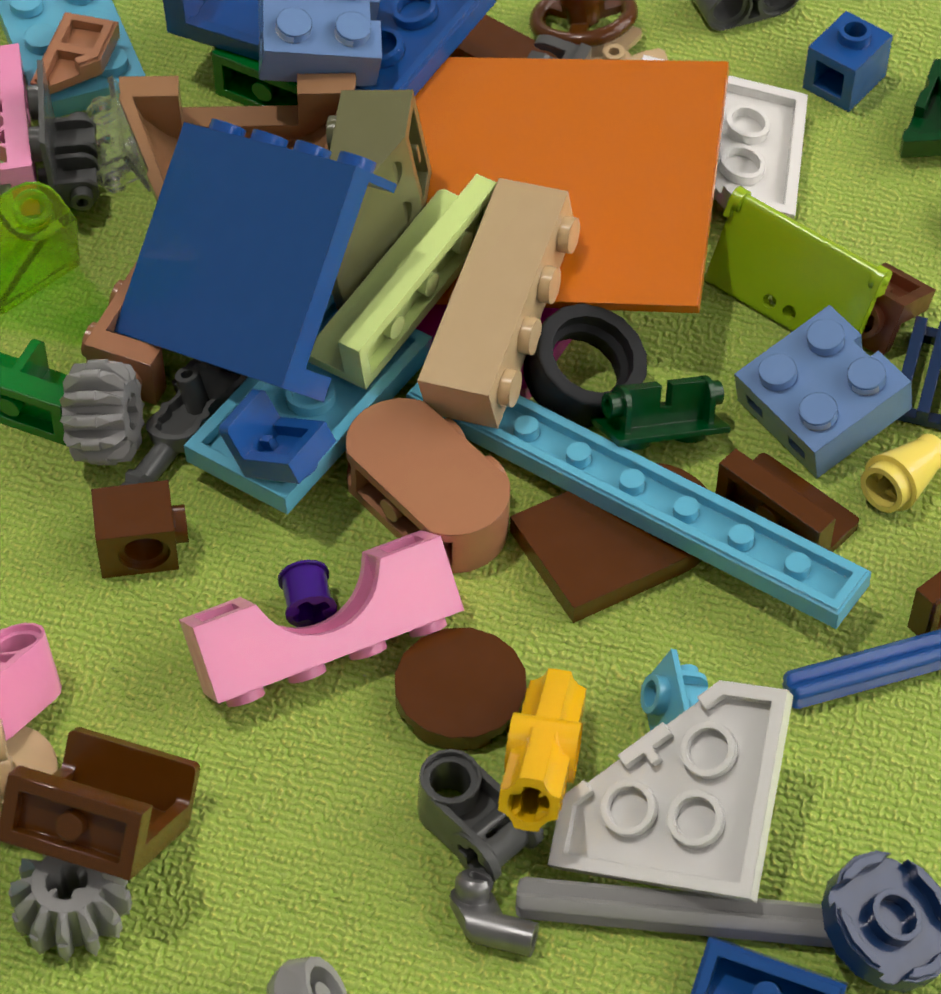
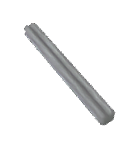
M536 877L520 878L517 885L515 909L517 916L521 919L833 948L824 929L821 904L758 898L757 903L686 891Z

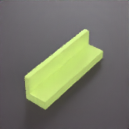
M476 174L459 195L445 189L438 190L318 334L308 362L366 390L461 273L497 182Z

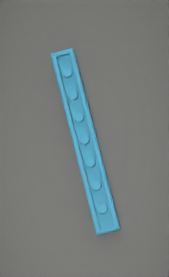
M418 382L406 394V398L424 401ZM519 395L514 407H506L498 429L452 419L462 429L467 440L835 629L838 628L870 585L871 571L622 446L618 447L614 442Z

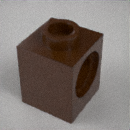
M169 480L91 489L95 539L102 579L179 569L176 544L189 542L185 505H172Z

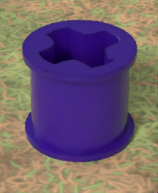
M301 560L286 566L279 573L278 584L284 592L287 606L285 617L291 625L296 627L310 626L326 620L337 612V604L331 597L328 584L329 569L324 563L317 560Z

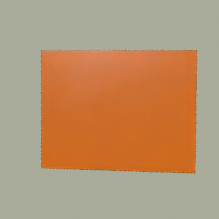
M448 57L415 95L432 169L427 203L440 189H445L459 195L476 174L495 182L498 181V178L568 191L573 216L580 220V234L574 252L572 254L565 253L561 263V283L558 296L553 304L546 303L545 308L560 309L565 306L584 303L617 311L699 313L729 77V61ZM459 276L436 304L448 305Z

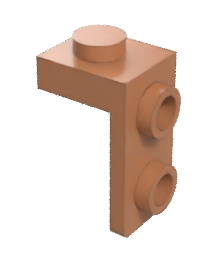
M135 263L126 279L119 280L114 285L109 298V305L99 321L92 322L87 327L82 340L81 352L86 357V362L92 359H108L109 361L131 364L136 372V379L141 383V400L157 405L167 388L162 348L114 332L136 266Z

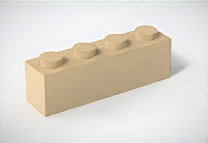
M498 178L417 380L423 400L441 417L498 429L506 407L512 408L515 406L522 385L520 370L526 355H534L537 350L542 331L541 315L546 303L553 304L555 302L561 283V263L565 253L572 254L579 239L580 220L573 216L568 191Z

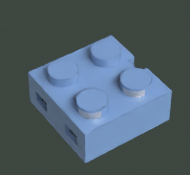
M258 0L259 80L297 82V74L356 73V86L376 85L382 61L381 21L376 20L380 0Z
M828 305L734 374L737 400L816 479L912 409V381L880 351L869 356L863 350L862 335L831 305Z

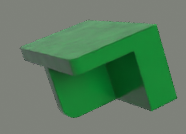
M32 339L19 358L0 352V423L66 446L63 441L64 426L60 422L62 406L59 400L64 395L63 381L67 374L49 369L46 347L43 341Z

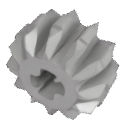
M92 359L86 363L73 364L69 374L66 375L63 381L64 395L59 401L62 406L60 422L64 426L63 441L69 447V452L74 461L97 465H117L118 462L132 461L142 443L141 429L145 425L142 410L145 403L141 400V383L136 379V372L131 364L109 361L108 359Z
M43 854L42 861L22 858L21 866L19 867L21 879L10 883L9 898L12 907H15L12 918L17 932L21 936L29 935L32 948L37 950L39 955L57 945L59 956L68 962L75 947L84 945L87 951L97 956L100 949L99 936L120 938V932L123 929L121 917L130 914L132 908L131 894L126 889L128 880Z

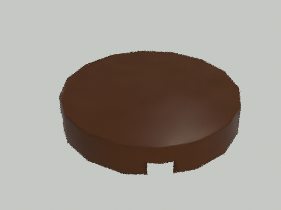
M445 628L421 637L404 652L395 671V702L401 719L403 720L404 717L405 721L413 727V733L425 743L444 749L477 750L492 744V738L501 735L505 730L506 734H508L513 712L521 713L527 690L525 667L515 650L496 635L473 628Z

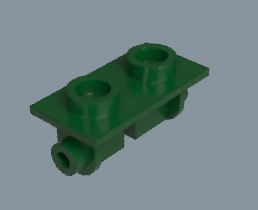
M708 375L667 380L665 402H661L662 385L657 381L616 385L610 393H604L602 396L601 404L604 415L591 417V423L618 447L622 446L628 450H642L648 448L652 442L668 440L697 443L703 441L708 435L730 433L731 429L728 424L715 415L716 405L722 404L724 400L723 385L719 380H712Z

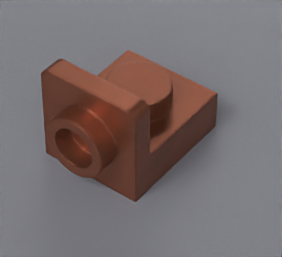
M887 262L881 265L892 270L890 282L884 295L877 298L862 333V346L874 353L880 351L883 355L891 350L901 324L928 310L936 289Z

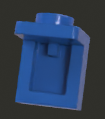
M251 390L219 426L221 437L245 477L300 484L303 479L315 471L320 459L336 442L325 421L280 417L264 390Z

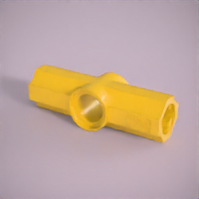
M548 668L545 675L539 679L530 680L521 713L513 712L506 745L504 777L499 792L498 811L504 813L512 821L515 829L539 832L541 827L547 822L558 820L559 812L562 810L567 783L574 784L583 729L581 721L585 708L587 689L575 681L570 671Z

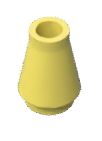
M926 433L912 442L870 458L860 480L862 492L868 502L876 509L886 513L905 511L911 508L933 476L941 468V439L933 434Z

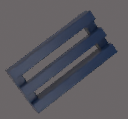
M916 316L902 368V373L910 381L913 382L922 343L934 345L918 409L912 408L897 420L941 430V414L930 412L941 370V321L937 329L927 326L928 318Z

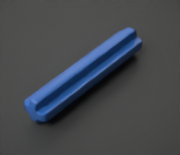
M941 629L789 670L783 676L782 687L789 690L793 695L792 708L801 709L941 670Z

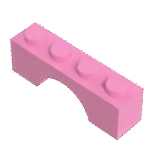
M420 530L363 551L360 574L352 595L339 611L317 624L304 627L277 625L256 604L242 597L179 619L203 693L218 704L226 701L228 707H236L263 697L265 695L264 686L288 678L289 683H300L316 678L327 671L325 663L349 655L350 660H360L379 654L387 649L385 640L409 632L410 637H420L437 632L447 626L445 617L464 611L441 536Z

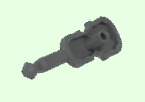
M192 359L186 367L179 369L175 374V379L172 380L176 395L168 402H163L160 405V410L153 414L146 422V430L154 446L134 470H127L125 482L121 485L158 481L180 453L185 452L184 444L248 377L197 359Z

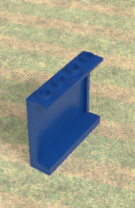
M212 118L209 128L184 122L114 332L324 402L332 378L310 371L306 367L367 186L394 193L397 184L373 174L376 162L350 152L340 151L338 159L335 161L330 159L332 154L330 150L306 141L296 140L292 150L287 148L288 140L262 130L253 129L249 139L245 138L247 130L222 120Z

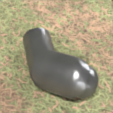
M476 868L461 871L456 876L455 888L450 892V907L464 935L475 944L531 957L536 945L539 923L502 914L491 892L494 882L488 873Z

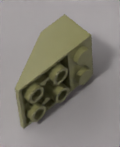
M341 90L337 115H330L328 117L326 139L328 150L332 152L330 159L337 161L340 151L365 157L377 163L373 174L397 184L394 193L367 186L332 290L337 310L343 306L426 206L432 169L413 90Z

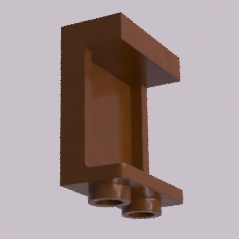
M76 727L68 734L61 768L51 775L21 765L8 773L0 816V841L130 881L189 827L200 774V765L193 760L82 727Z

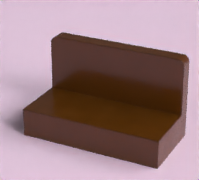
M735 448L719 463L716 494L831 552H834L858 528V516L767 453H761L752 460Z

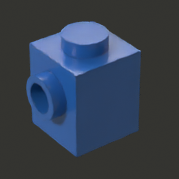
M845 11L808 46L802 88L850 112L886 76L893 35Z

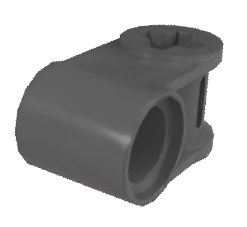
M454 749L440 750L430 755L421 766L417 804L419 820L427 830L432 832L457 856L466 869H481L488 873L493 882H495L502 874L501 867L523 848L534 849L543 841V829L541 827L539 832L515 829L512 821L504 813L498 811L501 785L479 766L473 757L465 752ZM443 789L457 790L462 795L447 798L436 792Z

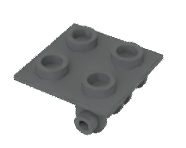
M37 60V85H28L27 91L32 121L38 120L39 126L29 127V144L33 163L43 162L44 168H38L42 203L53 204L57 226H62L63 209L74 208L78 211H86L91 209L99 198L98 151L96 147L97 127L89 115L84 112H74L68 117L55 118L43 60Z

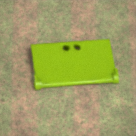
M738 186L732 192L723 215L727 219L704 280L791 331H794L828 305H831L862 335L877 298L884 295L892 276V270L883 265L877 267L754 198L749 190ZM769 294L772 295V300H773L776 304H774V305L770 304L769 299H768Z

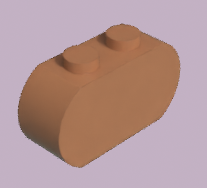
M410 398L384 400L366 408L353 420L346 436L348 491L397 539L420 530L441 536L452 573H464L478 569L498 556L506 544L509 533L510 482L506 471L494 457L484 456L466 439L462 429L455 421L450 418L441 417L425 401Z

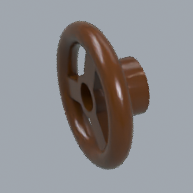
M540 0L531 11L529 26L536 38L538 35L546 34L579 46L581 43L595 47L611 42L629 31L638 17V6L635 0ZM621 13L612 23L589 31V28L597 24L600 19ZM548 15L566 19L570 25L569 32L549 27L545 22Z

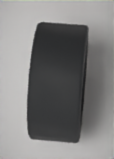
M581 303L562 307L544 321L536 352L534 355H526L523 377L531 397L539 405L582 427L590 428L595 427L591 423V417L604 415L601 404L602 396L604 393H610L611 391L602 393L589 391L570 382L559 370L553 356L555 344L558 341L572 339L586 342L599 349L611 362L616 374V385L643 383L647 375V354L639 335L624 318L605 308Z

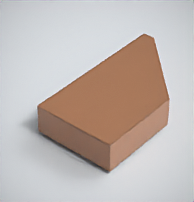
M68 12L64 13L42 58L50 95L103 74L120 38L119 22ZM37 70L30 82L31 85H37Z

